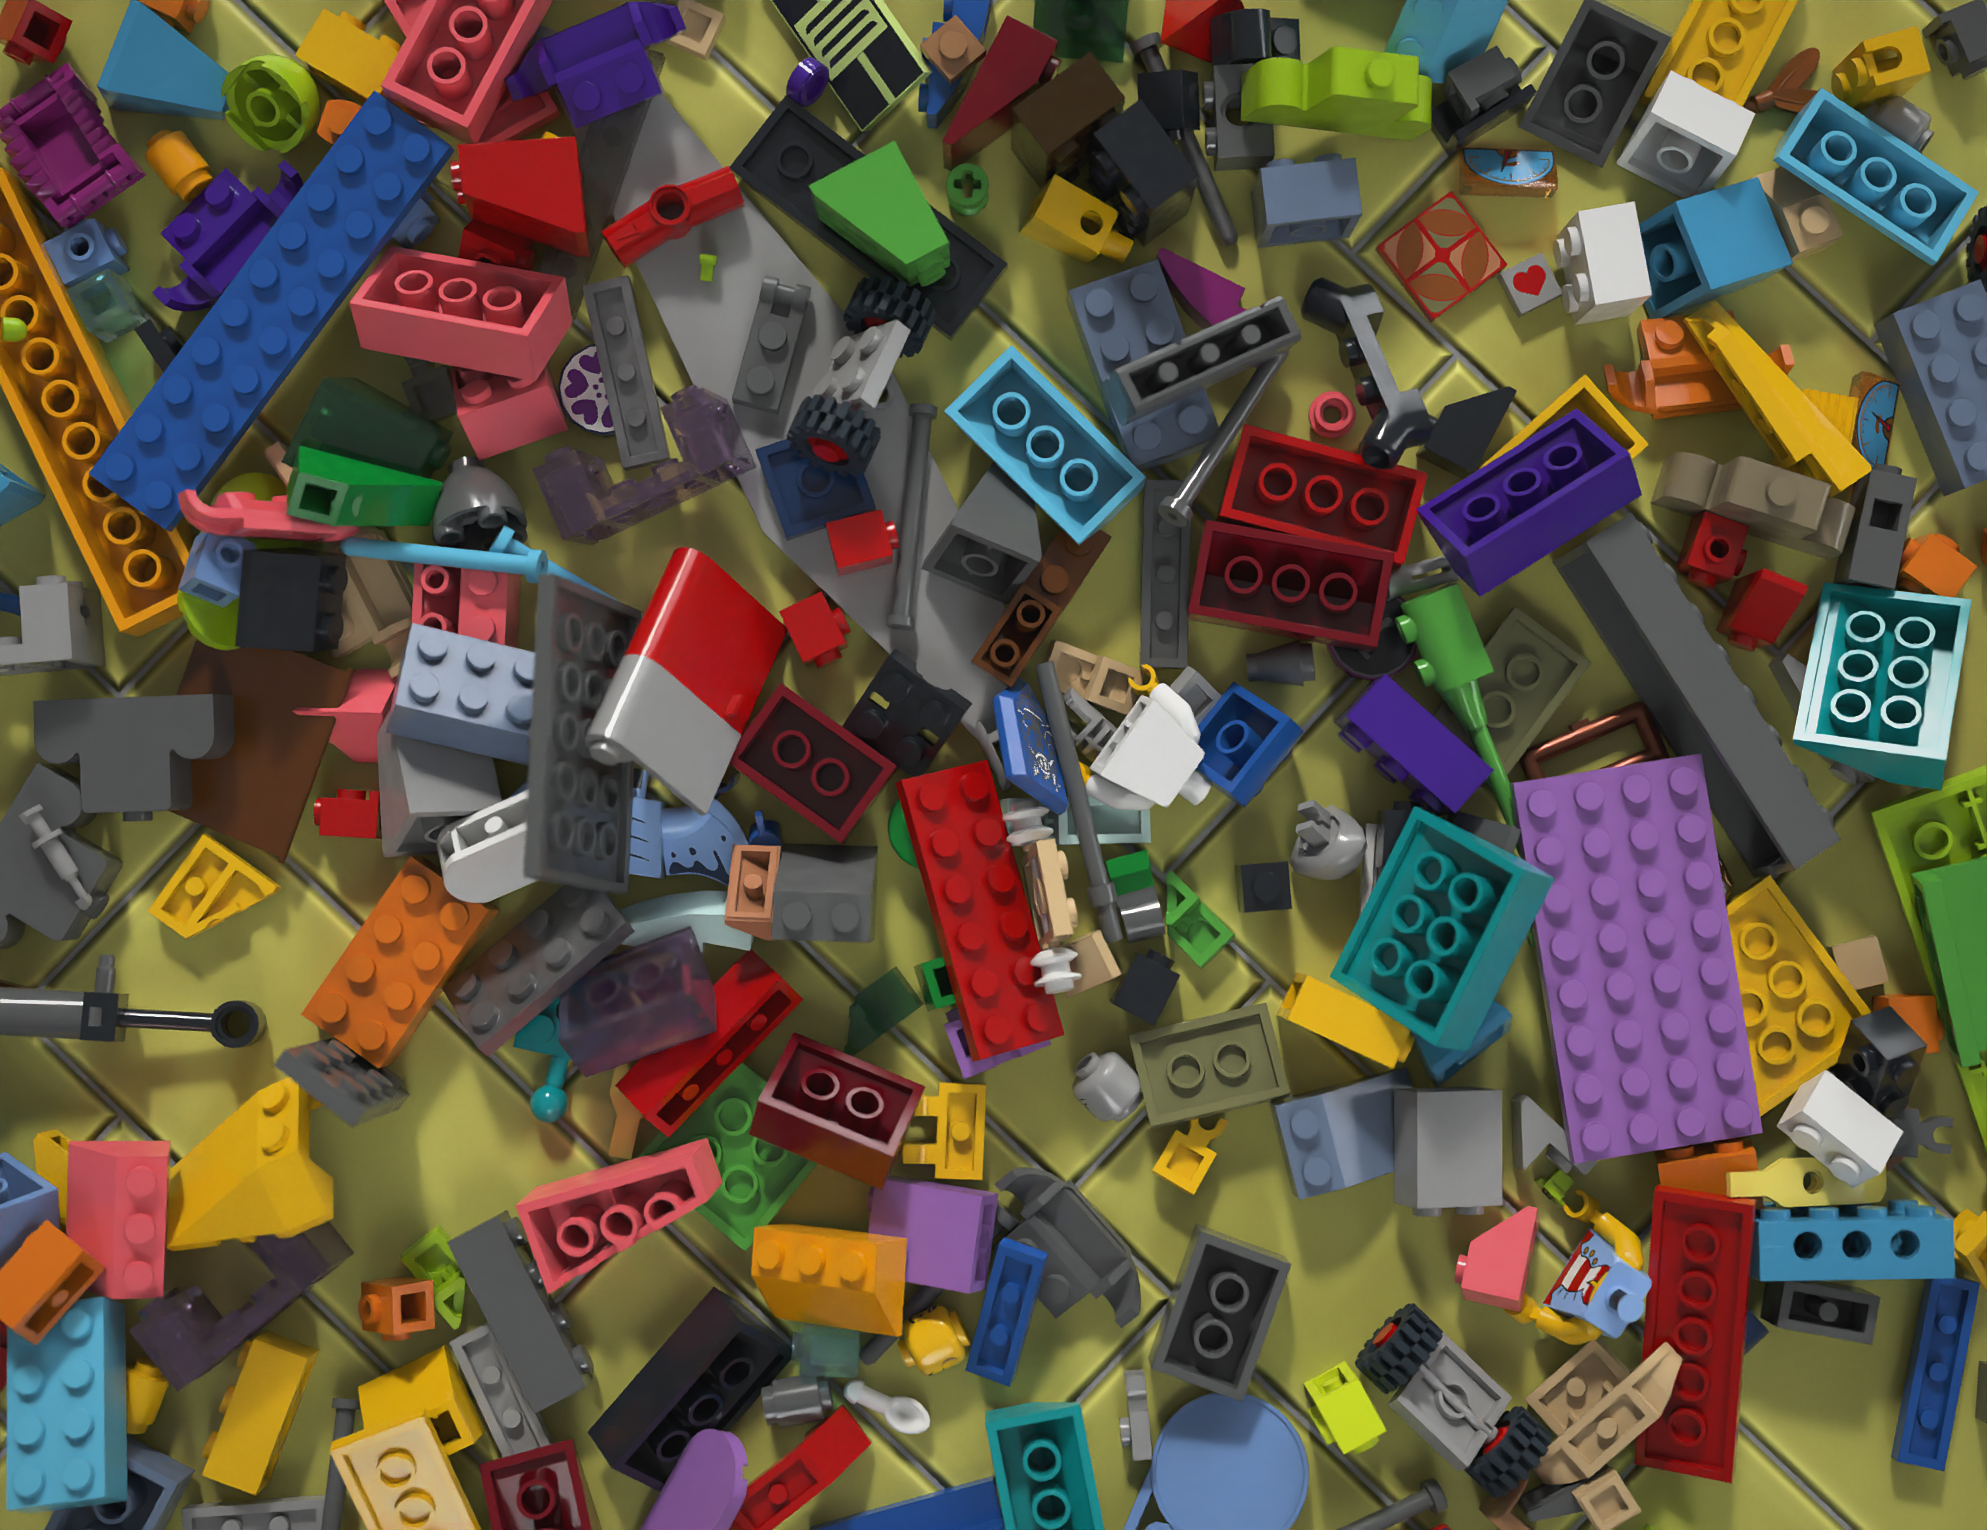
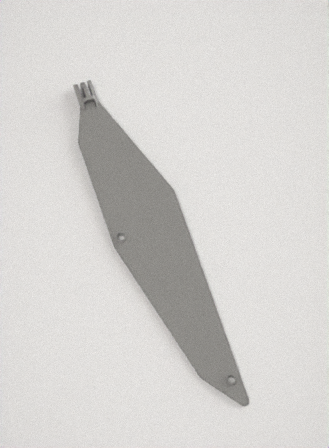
M539 26L531 43L534 46L541 38L558 32L546 26ZM559 87L553 88L616 221L649 201L652 193L660 186L665 184L678 186L723 168L663 94L577 129ZM739 187L745 207L692 227L686 236L668 240L635 263L763 533L888 654L895 649L899 650L917 663L916 669L927 682L945 690L952 688L973 703L960 723L979 741L1002 791L1011 788V784L1005 776V770L993 747L996 744H999L1000 747L993 698L999 692L1005 690L1007 686L971 664V660L1006 609L1003 603L921 569L923 561L958 512V508L930 449L928 452L911 617L915 618L914 629L901 630L886 626L887 616L892 615L899 548L892 550L893 563L838 577L826 528L789 541L786 540L755 449L787 439L788 430L802 401L808 396L813 398L812 394L815 386L826 375L833 361L831 359V352L834 346L843 337L852 336L855 331H848L845 326L847 322L843 321L844 313ZM670 204L665 206L659 215L664 219L674 220L682 215L684 209L676 204ZM702 253L718 256V264L714 269L713 282L700 280L702 264H700L699 258ZM765 275L779 278V283L796 288L798 283L811 287L808 307L778 415L732 402V395ZM775 302L772 314L788 318L791 306ZM891 372L883 390L887 394L888 399L884 403H877L875 409L865 411L864 418L872 417L876 422L874 427L880 428L881 438L864 475L876 510H882L885 522L894 521L900 545L913 417L909 416L910 407L893 372Z

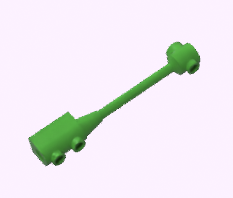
M1458 583L1447 584L1401 604L1404 615L1395 618V623L1405 644L1413 641L1416 642L1422 659L1413 662V666L1423 688L1431 685L1434 686L1436 693H1440L1464 731L1469 733L1477 755L1494 770L1487 779L1506 825L1516 827L1509 787L1510 782L1486 726L1488 721L1477 681L1478 678L1492 673L1494 670ZM1517 841L1516 849L1519 854V857L1521 858L1519 843ZM1531 925L1525 938L1529 946L1534 949L1535 942Z

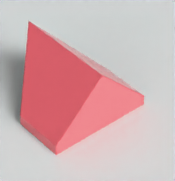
M358 669L353 673L344 701L340 707H297L293 712L297 715L334 716L336 723L329 741L354 762L378 763L377 733L391 709L397 676L391 678L388 672L389 669Z

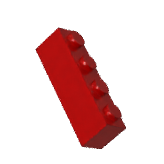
M750 949L731 966L615 1086L648 1121L669 1138L803 999L775 970Z

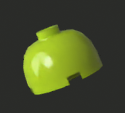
M276 54L251 57L226 75L221 87V98L226 95L229 110L225 112L228 123L241 139L255 149L264 152L270 148L281 150L279 153L290 151L311 134L320 117V94L314 79L304 67L287 57Z

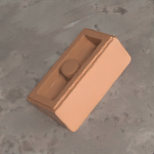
M733 845L724 919L725 925L764 940L775 941V939H772L773 890L781 858V846Z

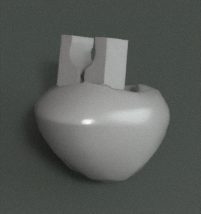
M1315 800L1298 804V812L1305 817L1306 822L1296 825V832L1299 836L1289 860L1295 873L1320 880L1341 879L1353 873L1362 861L1368 847L1362 827L1348 813L1333 805L1323 808Z

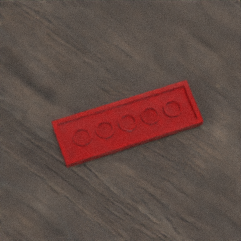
M988 760L903 779L895 783L972 1061L982 1060L1064 1036L1065 1033L1054 994H1046L1044 986H1034V983L1042 978L1041 968L1030 965V961L1041 952L1012 845L1006 840V837L1009 835L1005 821L1002 819L1003 813Z
M1657 1185L1654 1189L1648 1276L1652 1279V1285L1646 1294L1642 1363L1665 1341L1683 1361L1678 1370L1671 1397L1663 1413L1636 1437L1635 1465L1727 1483L1733 1482L1736 1466L1756 1200L1727 1197L1721 1194Z

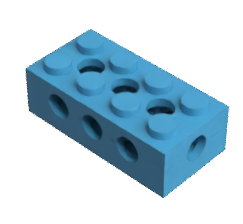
M1888 1200V1208L1871 1206V1203L1841 1205V1208L1805 1206L1793 1207L1794 1209L1776 1207L1774 1202L1763 1201L1764 1209L1760 1208L1755 1212L1751 1277L1759 1281L1955 1278L1954 1221L1951 1218L1937 1214L1934 1206L1918 1205L1916 1200Z

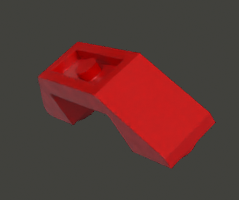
M844 1404L830 1413L826 1420H821L807 1431L800 1444L747 1484L745 1499L729 1530H773L828 1487L872 1444L871 1439Z

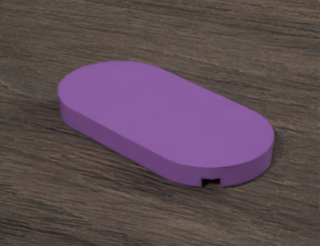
M705 1429L693 1436L676 1462L640 1530H729L743 1504L747 1492L748 1479H742V1466L748 1467V1461L744 1446L738 1437L731 1432L715 1429Z

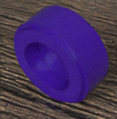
M813 57L804 59L792 72L786 86V95L802 107L812 105L821 97L829 81L828 67Z

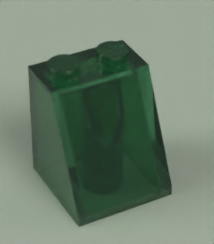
M323 377L281 462L293 468L300 445L431 479L435 469L440 470L450 456L452 446L448 443L454 432L358 378Z

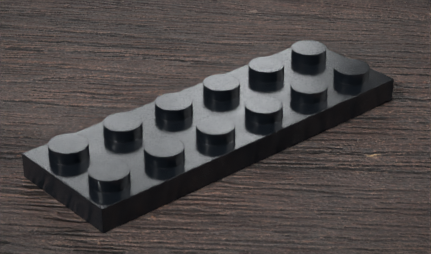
M785 95L731 164V171L739 180L866 277L870 278L871 275H878L882 281L885 275L892 277L893 283L898 284L899 279L822 222L814 209L809 185L866 155ZM929 204L949 241L950 266L945 268L946 274L936 282L927 286H921L918 282L911 287L906 285V288L910 291L916 288L921 292L919 298H928L931 302L929 307L934 308L936 312L934 315L936 318L932 327L951 341L1007 270L1008 264Z

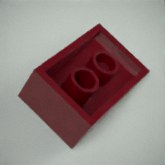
M1008 15L1006 16L942 141L945 169L952 171L958 165L964 164L1012 128V108L1058 75L1062 62L1061 59L1057 58L1058 40Z
M568 1439L479 1464L492 1530H602L574 1439Z

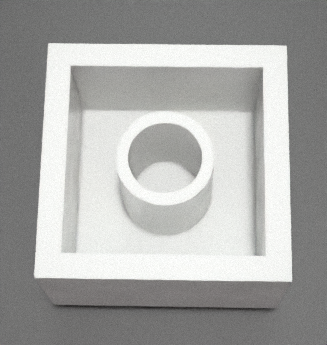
M1635 202L1578 211L1557 235L1558 239L1553 244L1554 259L1557 267H1563L1566 285L1562 287V301L1566 313H1572L1574 326L1629 316L1652 296Z

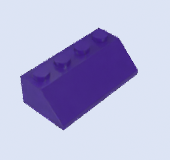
M1576 408L1416 510L1455 573L1481 597L1641 496L1642 492L1630 453Z

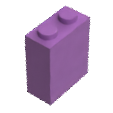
M889 1175L882 1190L873 1186L869 1190L867 1209L871 1214L867 1233L907 1238L905 1282L968 1294L984 1290L987 1285L998 1193Z

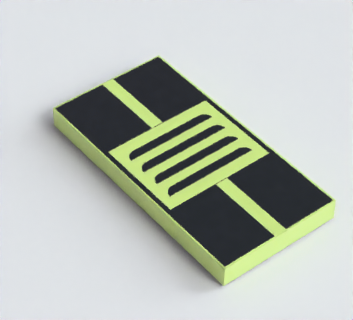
M771 0L808 55L828 67V84L862 132L870 131L932 73L928 64L883 0Z

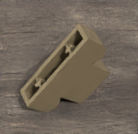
M1676 452L1664 459L1651 499V504L1691 517L1707 511L1748 525V535L1825 560H1830L1842 554L1856 510L1853 505L1828 497L1831 488L1829 483L1744 456H1738L1730 462L1721 465L1710 458L1687 452Z

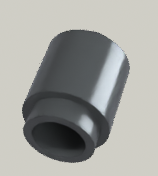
M818 1372L773 1380L772 1386L761 1388L763 1410L768 1426L779 1424L780 1428L826 1420V1409L834 1407L830 1382L828 1379L821 1381Z

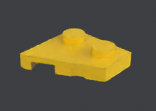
M203 834L151 905L148 912L185 939H188L278 893L282 886L209 834Z

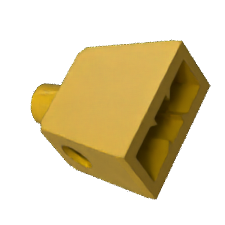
M1056 174L1039 191L1019 232L1085 264L1090 263L1099 253L1122 264L1134 243L1133 238L1113 228L1119 214L1116 209ZM1081 225L1088 229L1089 234L1083 231Z

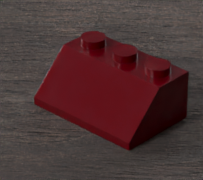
M794 1032L758 1099L749 1135L882 1190L899 1155L926 1086Z

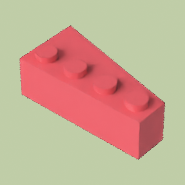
M705 1138L535 1187L516 1205V1209L547 1294L549 1295L576 1276L583 1275L617 1252H622L651 1232L661 1229L707 1202L723 1181L709 1141Z

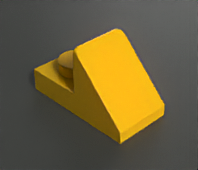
M1964 1209L1953 1220L1955 1263L1974 1281L1979 1282L1980 1287L1987 1292V1212L1983 1211L1978 1217L1970 1210Z

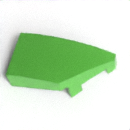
M1171 870L1166 875L1167 934L1202 970L1235 938V935Z

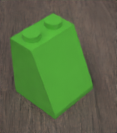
M895 141L809 185L814 209L819 219L897 279L906 282L908 287L918 282L921 286H927L946 274L945 268L950 266L949 241Z

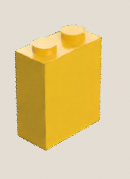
M1298 972L1295 973L1276 1014L1392 1069L1397 1061L1403 1063L1406 1060L1415 1039L1414 1036L1409 1034L1410 1029L1378 1008Z

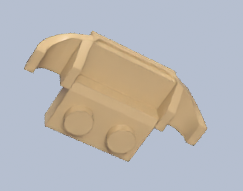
M362 526L356 534L351 536L389 541L384 530H378L375 526ZM342 541L324 544L327 552L346 555L341 551ZM346 556L345 569L348 573V583L343 592L341 611L344 628L339 639L338 649L330 651L334 658H342L372 640L375 645L385 644L392 661L388 672L391 678L398 675L402 652L411 627L413 587L400 561Z
M1599 1337L1588 1342L1525 1398L1528 1404L1557 1435L1551 1444L1547 1446L1549 1450L1546 1455L1539 1458L1540 1464L1537 1468H1532L1531 1470L1534 1471L1544 1484L1549 1485L1568 1484L1585 1478L1589 1479L1661 1416L1671 1397L1672 1388L1683 1359L1665 1341L1643 1363L1630 1372Z

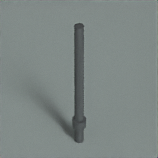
M1054 661L1035 665L1090 883V887L1086 888L1090 907H1096L1105 942L1121 940L1123 937L1114 902L1118 901L1114 882L1108 881Z

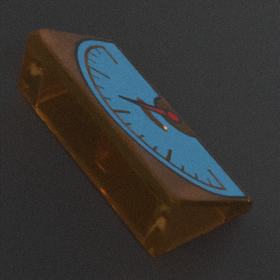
M1461 147L1459 195L1552 198L1558 191L1554 150Z
M1861 371L1852 377L1849 397L1859 398L1851 445L1867 460L1873 469V466L1876 464L1886 465L1900 384L1874 373Z

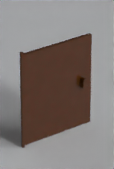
M196 639L177 695H234L235 736L231 749L223 757L217 759H191L192 806L187 810H170V812L279 857L278 862L284 864L336 723L334 716L297 715L293 710L297 707H340L344 701L354 669L348 667L347 671H344L297 651L243 647L226 651L212 648Z

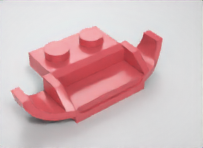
M184 490L177 494L180 509L189 523L202 532L216 536L333 543L353 536L362 527L332 526L287 515V495L272 497V501L255 500L254 493L230 492L217 496L216 503L208 506L198 499L196 490Z

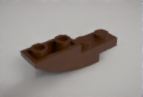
M1060 529L1026 582L1022 584L971 660V664L1011 689L1082 585L1112 537L1100 529L1078 545Z

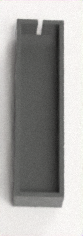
M1631 513L1553 561V564L1640 700L1647 705L1654 722L1675 755L1680 757L1702 754L1710 809L1753 877L1758 878L1773 875L1774 873L1778 874L1796 870L1841 840L1834 830V820L1831 814L1817 803L1809 791L1808 780L1804 772L1798 766L1792 764L1784 752L1779 733L1773 726L1766 723L1759 713L1752 691L1745 684L1740 683L1730 667V658L1725 649L1711 638L1704 627V618L1700 610L1686 599L1678 586V577L1668 563L1661 560L1652 545L1653 540L1649 530L1644 524L1636 521Z

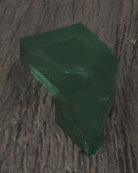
M897 966L855 996V1002L850 1005L848 1018H850V1025L844 1053L854 1056L924 1004Z

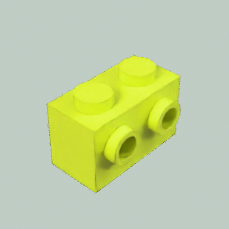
M1345 1361L1304 1383L1315 1404L1307 1410L1327 1446L1336 1441L1343 1454L1351 1450L1354 1454H1358L1376 1445L1379 1442L1378 1435L1387 1431L1359 1379Z

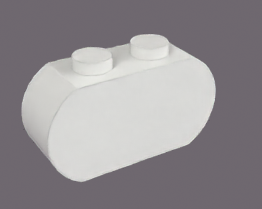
M528 790L448 824L442 829L437 839V849L444 884L452 896L466 902L487 903L538 881L523 878Z

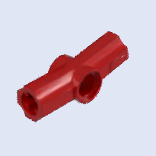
M726 166L678 186L665 184L658 187L652 193L649 201L602 230L601 234L618 262L625 269L668 240L682 238L691 231L692 227L745 207V203L733 172L729 166ZM676 204L681 206L684 211L678 218L667 220L659 215L665 206Z

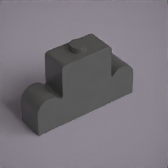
M200 694L33 701L34 741L36 750L41 758L54 764H80L82 810L85 813L123 812V821L153 820L152 811L187 810L191 808L193 803L191 759L221 758L229 752L234 742V695Z
M37 763L0 823V949L10 948L20 941L25 931V923L55 941L78 939L90 919H96L107 906L110 896L106 893L123 866L121 859L76 832L78 827L82 828L90 824L97 813H85L82 810L80 780L53 764ZM41 804L43 810L40 811V814L50 830L53 832L61 828L63 834L58 838L79 870L76 877L93 900L90 907L86 910H81L76 905L75 901L80 898L69 881L66 882L64 879H60L42 848L33 849L31 844L37 841L38 837L29 824H25L20 820L19 815Z

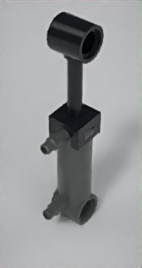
M102 954L99 957L94 992L0 987V1035L121 1042L125 1041L126 1028L211 1032L215 1040L221 1045L229 1048H241L257 1043L264 1035L267 1026L266 1016L262 1009L255 1003L245 1000L228 1001L215 1009L214 1013L129 1009V994L114 993L116 978L114 955ZM238 1010L244 1012L250 1021L248 1032L240 1038L232 1035L228 1029L229 1017Z

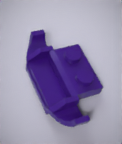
M648 1L626 2L615 9L575 26L541 38L527 52L517 69L505 78V82L514 101L530 98L559 87L575 128L579 129L665 93L647 49L686 31V26L678 7L675 5Z
M285 159L278 165L281 170L280 181L269 195L259 186L251 192L225 168L160 233L185 258L179 267L188 275L175 287L162 288L158 286L152 292L165 306L173 310L187 312L210 308L217 302L303 186V180L299 173Z

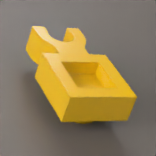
M1220 1117L1212 1130H1204L1200 1126L1198 1118L1188 1121V1132L1186 1135L1177 1129L1174 1130L1151 1172L1188 1195L1193 1196L1217 1153L1207 1148L1210 1140L1215 1139L1224 1131L1228 1122Z

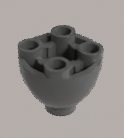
M469 456L453 461L448 467L449 476L443 482L439 498L433 509L431 527L433 540L437 546L488 552L503 525L514 530L512 538L523 544L528 538L526 531L527 519L520 501L508 483L496 473L488 470L485 461H479L477 457Z

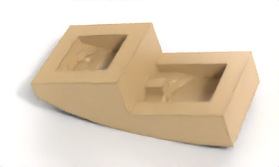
M1051 640L1043 663L1054 661L1062 694H1065L1071 687L1090 704L1125 716L1128 715L1135 705L1138 696L1133 692L1128 679L1131 678L1135 684L1141 686L1146 674L1144 671L1108 657L1094 655L1058 640ZM1037 678L1036 684L1040 685L1039 679Z

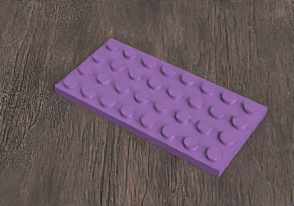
M1702 754L1509 783L1516 828L1521 829L1518 838L1521 859L1555 878L1532 924L1570 1162L1577 1164L1763 1133Z

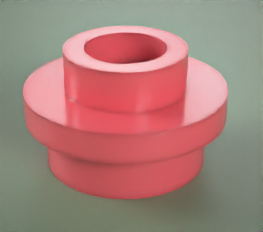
M1336 391L1322 393L1315 398L1309 408V423L1312 429L1320 436L1329 439L1339 438L1345 435L1355 422L1356 410L1354 404L1343 393ZM1333 408L1337 410L1340 416L1337 423H1328L1323 416L1325 409Z

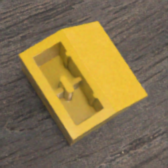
M447 1345L358 1386L364 1429L425 1406L447 1456L474 1444L485 1432V1428Z

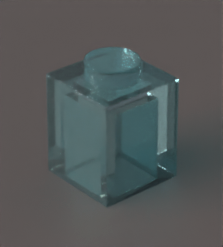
M106 268L66 290L88 332L106 343L128 333L148 320L127 280L110 268Z
M803 1323L802 1332L794 1331L792 1341V1361H800L799 1375L857 1378L860 1367L861 1331Z

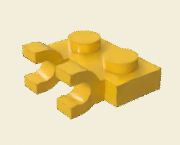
M938 1081V1096L923 1094L914 1116H937L936 1142L904 1140L901 1148L902 1163L934 1164V1177L937 1179L982 1180L987 1085L985 1083Z

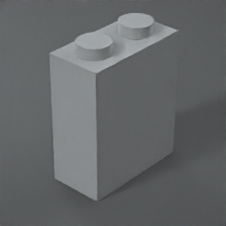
M1484 1087L1394 1088L1395 1204L1412 1207L1413 1215L1424 1217L1441 1216L1442 1208L1455 1207L1456 1214L1480 1215L1484 1214V1206L1503 1205L1502 1090Z

